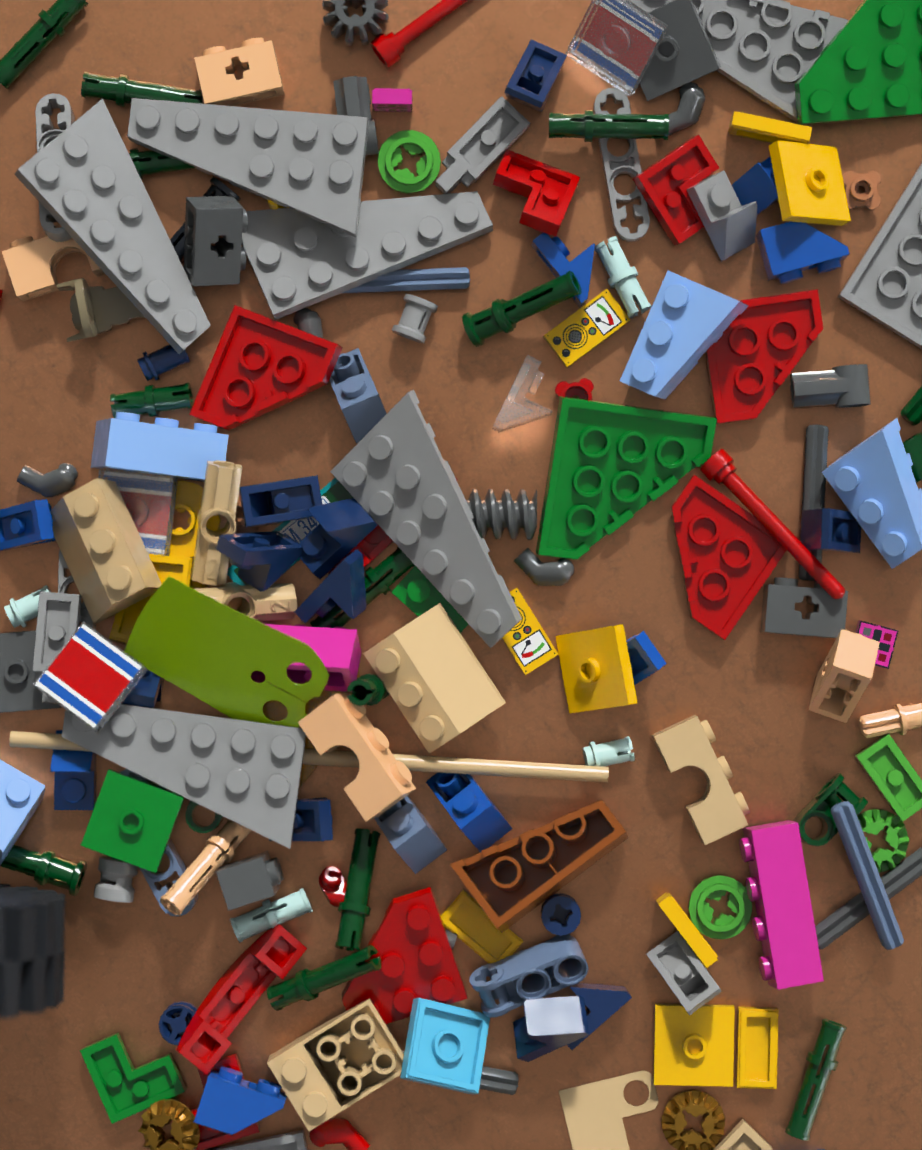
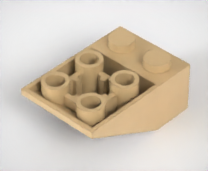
M369 998L269 1056L267 1064L307 1130L311 1131L401 1075L404 1053Z

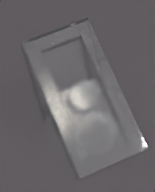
M530 355L526 356L493 424V430L500 433L552 415V410L525 398L527 392L535 395L545 375L538 371L542 361Z

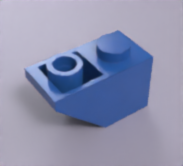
M786 222L761 229L756 235L768 281L779 278L780 284L803 278L802 271L817 268L819 274L842 267L840 261L850 255L846 245L807 223Z
M436 773L426 781L460 830L480 852L492 846L513 829L470 774Z
M220 1067L219 1071L212 1069L208 1076L194 1123L233 1135L283 1109L287 1095L281 1091V1085L275 1082L259 1079L258 1083H253L242 1079L243 1073L227 1067Z

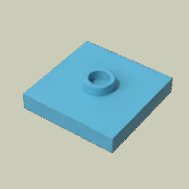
M413 999L400 1079L471 1095L479 1094L490 1017L485 1016L481 1012L427 999Z

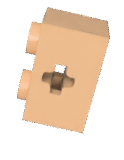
M252 38L241 42V47L226 50L224 46L211 47L202 51L203 56L194 57L204 104L236 106L285 95L272 40L264 42V38ZM242 65L244 69L243 79L236 80L234 76L235 66Z
M841 629L817 673L809 710L847 723L872 679L880 642L864 637L861 634Z

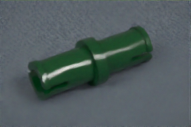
M190 383L162 388L148 385L145 386V390L120 394L113 393L110 395V401L114 402L111 405L114 418L116 417V412L138 415L148 413L150 417L159 416L161 411L192 408L194 404L193 399L190 400V397H193Z
M369 673L362 675L357 680L351 682L347 688V691H352L351 695H347L351 703L358 706L375 705L389 696L384 682L377 674Z

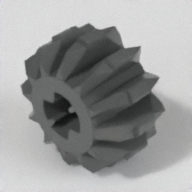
M323 0V9L330 12L323 17L324 25H335L331 31L334 39L339 38L346 32V45L351 46L353 44L355 35H360L361 43L366 45L369 43L367 32L370 31L374 36L378 37L382 34V30L377 23H387L389 20V15L381 11L388 6V0ZM352 6L354 9L362 6L363 16L360 17L354 14L349 17L348 8Z

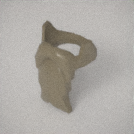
M84 278L56 284L59 291L75 290V294L70 299V311L73 324L79 330V333L68 337L67 342L96 337L97 334L112 330L114 325L128 324L134 318H145L118 287L104 289L102 286L89 287Z

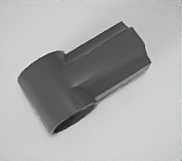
M351 76L333 81L337 115L368 117L369 129L366 156L379 154L375 119L371 117V101L367 77Z
M844 365L833 367L832 370L808 371L790 374V394L793 408L835 405L836 408L871 405L868 365Z

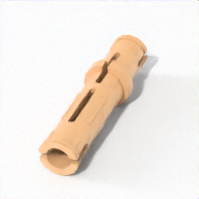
M229 819L216 835H211L206 840V847L165 895L160 898L162 905L169 912L180 916L191 900L206 885L223 863H228L233 859L235 849L252 830Z

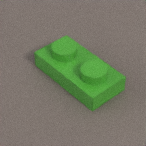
M890 734L883 735L855 755L857 761L900 821H905L922 808V779Z

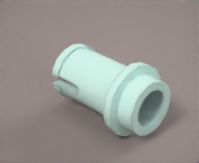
M47 585L16 601L14 598H11L9 600L10 604L4 606L5 612L14 628L19 625L24 628L27 626V621L38 616L40 591L51 592Z
M629 736L596 745L592 741L589 742V746L582 748L586 766L606 767L627 761H635L634 752H631L633 746Z

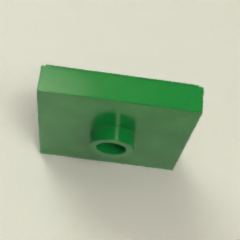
M109 769L80 846L157 873L185 797Z

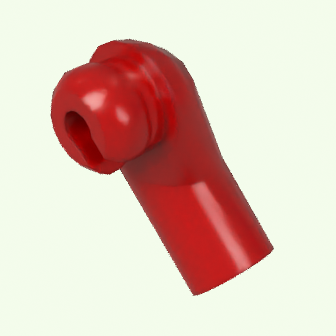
M328 866L323 869L319 876V886L329 903L334 907H339V903L344 902L347 882L338 867Z
M344 1118L328 1119L309 1133L311 1142L317 1147H324L327 1144H343L347 1150H367L370 1147V1144L356 1128Z

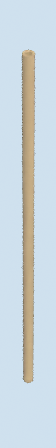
M10 732V747L91 752L63 738L62 734ZM304 749L303 765L359 768L358 757L353 751L334 750L320 755L316 749ZM393 754L395 759L401 761L409 771L608 783L609 767Z

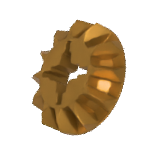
M688 1090L674 1096L665 1106L662 1114V1130L669 1144L677 1150L714 1149L720 1138L724 1135L725 1116L720 1104L711 1095L698 1090ZM684 1109L694 1117L705 1114L703 1116L704 1119L700 1122L703 1128V1136L693 1129L683 1132V1128L687 1125L685 1115L682 1112Z
M172 1099L159 1100L153 1103L141 1115L143 1123L138 1132L144 1136L145 1142L143 1147L150 1148V1150H196L200 1137L199 1126L197 1123H194V1114L181 1102ZM173 1121L170 1133L174 1137L165 1142V1131L162 1128Z

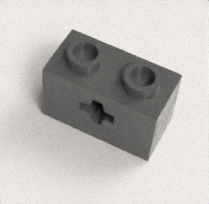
M233 196L186 197L184 270L193 286L240 284V271H244L246 268V253L244 247L241 246L242 233H246L248 228V216L246 210L243 209Z
M775 577L774 585H764L760 632L837 638L841 629L845 630L848 591H845V595L841 599H833L816 581H814V588L798 587L799 579ZM804 597H806L807 604L814 605L813 612L806 613L805 619L802 618V612L795 610V603L802 602Z
M268 850L225 864L216 871L228 911L275 896L280 889L279 884L284 880L278 858L271 859Z

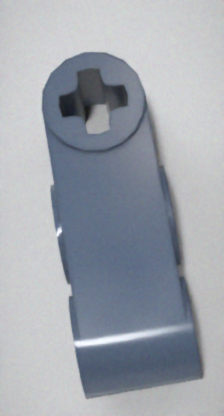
M569 934L556 935L550 940L528 949L520 950L497 962L477 968L470 976V984L474 990L478 991L481 997V1010L484 1015L499 1017L510 1010L522 1006L523 1001L527 999L543 998L546 995L583 981L588 973V963L575 937ZM489 976L491 981L487 982L486 977ZM498 999L499 1004H496L494 1000Z

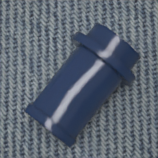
M170 344L150 354H147L145 351L143 352L144 357L137 359L147 381L153 378L158 381L160 380L159 375L186 362H190L185 350L178 354Z

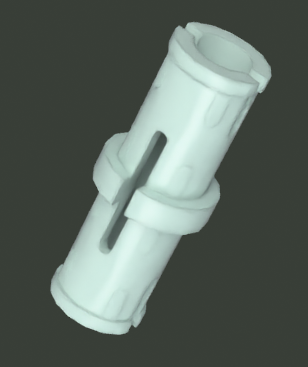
M616 236L607 239V245L612 255L604 241L595 246V251L598 253L610 277L607 280L610 287L616 289L628 313V317L633 318L638 316L637 312H639L634 300L641 313L648 311L652 306L636 278L638 272L635 266L630 267L618 242V238Z
M301 888L299 891L273 902L269 899L262 902L261 907L238 917H233L230 919V922L240 943L270 928L273 929L278 924L285 923L308 912L311 913L313 909L304 888Z

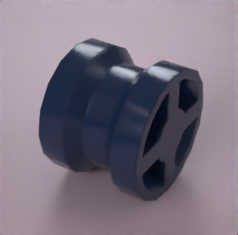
M555 893L543 902L540 911L541 919L549 932L562 936L575 931L580 924L581 912L574 898L568 894Z
M185 1001L169 1005L159 1020V1032L163 1039L170 1044L178 1045L188 1026L187 1023H190L198 1010L197 1007Z

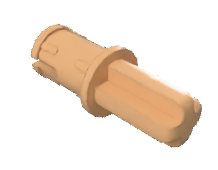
M922 703L903 707L900 704H895L891 710L863 715L859 718L860 731L866 738L899 732L900 735H906L907 730L922 727Z

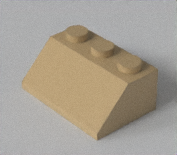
M96 478L63 496L50 511L53 518L52 528L54 537L94 624L149 597L162 585L115 481Z
M441 603L363 653L378 677L384 682L385 688L428 753L444 745L506 703Z

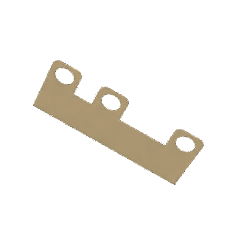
M645 1070L559 1091L573 1150H630L622 1118L652 1111L658 1105V1096L653 1084V1076ZM634 1080L644 1082L649 1089L647 1101L640 1106H633L624 1098L625 1086Z

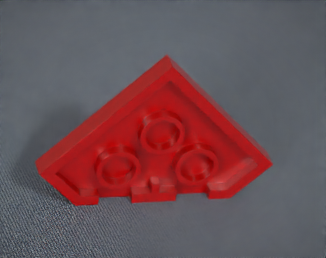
M818 289L739 300L749 306L726 328L721 338L716 343H713L705 352L714 415L717 419L716 425L753 420L758 417L768 401L823 330Z
M234 305L189 415L230 431L327 385L343 347Z
M693 475L671 507L688 605L693 620L722 640H726L787 550L754 515Z
M431 887L392 899L381 925L367 945L374 946L378 953L364 960L367 962L380 956L381 968L349 980L342 992V1001L346 1011L370 998L385 1024L410 1017L413 999L415 998L427 999L448 1005L468 999L467 991Z

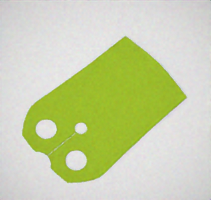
M170 576L157 589L141 611L124 650L125 655L143 668L185 690L231 719L299 727L298 722L307 716L305 713L306 703L314 697H320L329 679L324 663L309 645L240 613ZM293 663L305 664L311 670L312 677L307 683H294L287 676V667ZM261 671L265 674V681L262 683L253 681L251 673ZM271 700L279 701L287 708V717L281 721H272L264 715L263 705Z

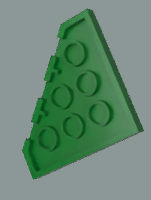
M864 0L846 25L837 32L820 53L819 58L795 84L797 123L802 125L922 115V0Z
M560 396L536 553L552 557L579 559L590 550L589 548L607 534L613 533L634 517L633 514L650 501H655L676 485L680 478L695 467L701 466L711 457L717 419L709 416Z

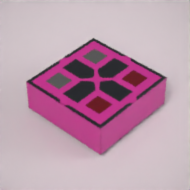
M374 88L372 90L373 111L413 112L412 90Z
M858 620L855 633L880 642L875 666L889 669L899 631Z

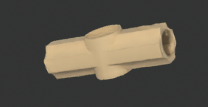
M207 461L201 509L197 515L198 531L191 574L192 581L215 586L226 584L229 558L217 551L216 547L220 535L235 534L236 531L235 516L242 474L241 465L228 461ZM214 515H222L227 518L226 525L218 531H212L206 527L208 519Z
M228 582L219 587L195 589L226 606L233 598L242 597V604L236 611L257 621L295 618L294 611L297 609L295 586L292 583L272 584L264 592H260L251 585L241 586L234 582Z

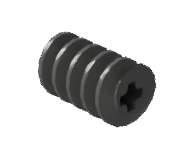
M472 489L470 497L466 501L474 516L472 521L480 538H485L488 529L492 528L495 539H500L504 529L507 528L511 539L516 540L520 528H523L527 539L532 540L537 529V489L532 501L528 500L524 489H520L516 501L512 500L509 489H504L500 500L496 499L493 489H488L484 500L480 499L477 489Z

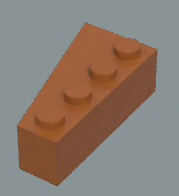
M600 800L557 818L542 827L524 832L518 837L502 844L484 849L469 858L451 863L450 866L494 926L503 933L629 837L603 800Z

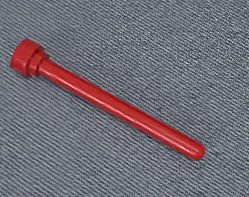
M441 0L396 34L390 32L388 35L382 33L370 42V46L381 63L388 69L401 60L400 55L405 52L404 47L468 0Z
M720 449L704 463L700 471L711 482L716 481L719 485L724 484L833 599H841L845 595V588L735 473L737 468L733 465L734 459L724 449Z

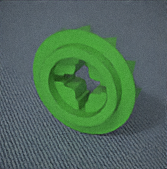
M404 130L391 135L383 143L378 154V169L381 178L391 189L406 194L424 191L436 180L441 166L440 153L434 141L424 133L415 130ZM401 148H404L405 152H408L411 157L425 155L416 163V173L418 176L415 177L408 168L394 170L403 162Z
M871 809L860 813L857 817L863 832L877 835L880 830L883 831L884 827L887 826L884 830L883 839L892 848L889 850L878 847L875 852H872V856L879 873L895 869L901 860L906 857V851L910 842L905 824L893 813L882 809ZM865 837L870 849L872 843L867 840V837Z
M717 875L703 879L692 891L688 909L692 923L702 934L713 939H728L742 932L749 923L752 915V902L749 900L747 889L739 881L728 876ZM728 891L726 905L731 908L730 910L735 915L721 913L718 918L715 917L712 923L714 909L705 900L708 898L719 901Z

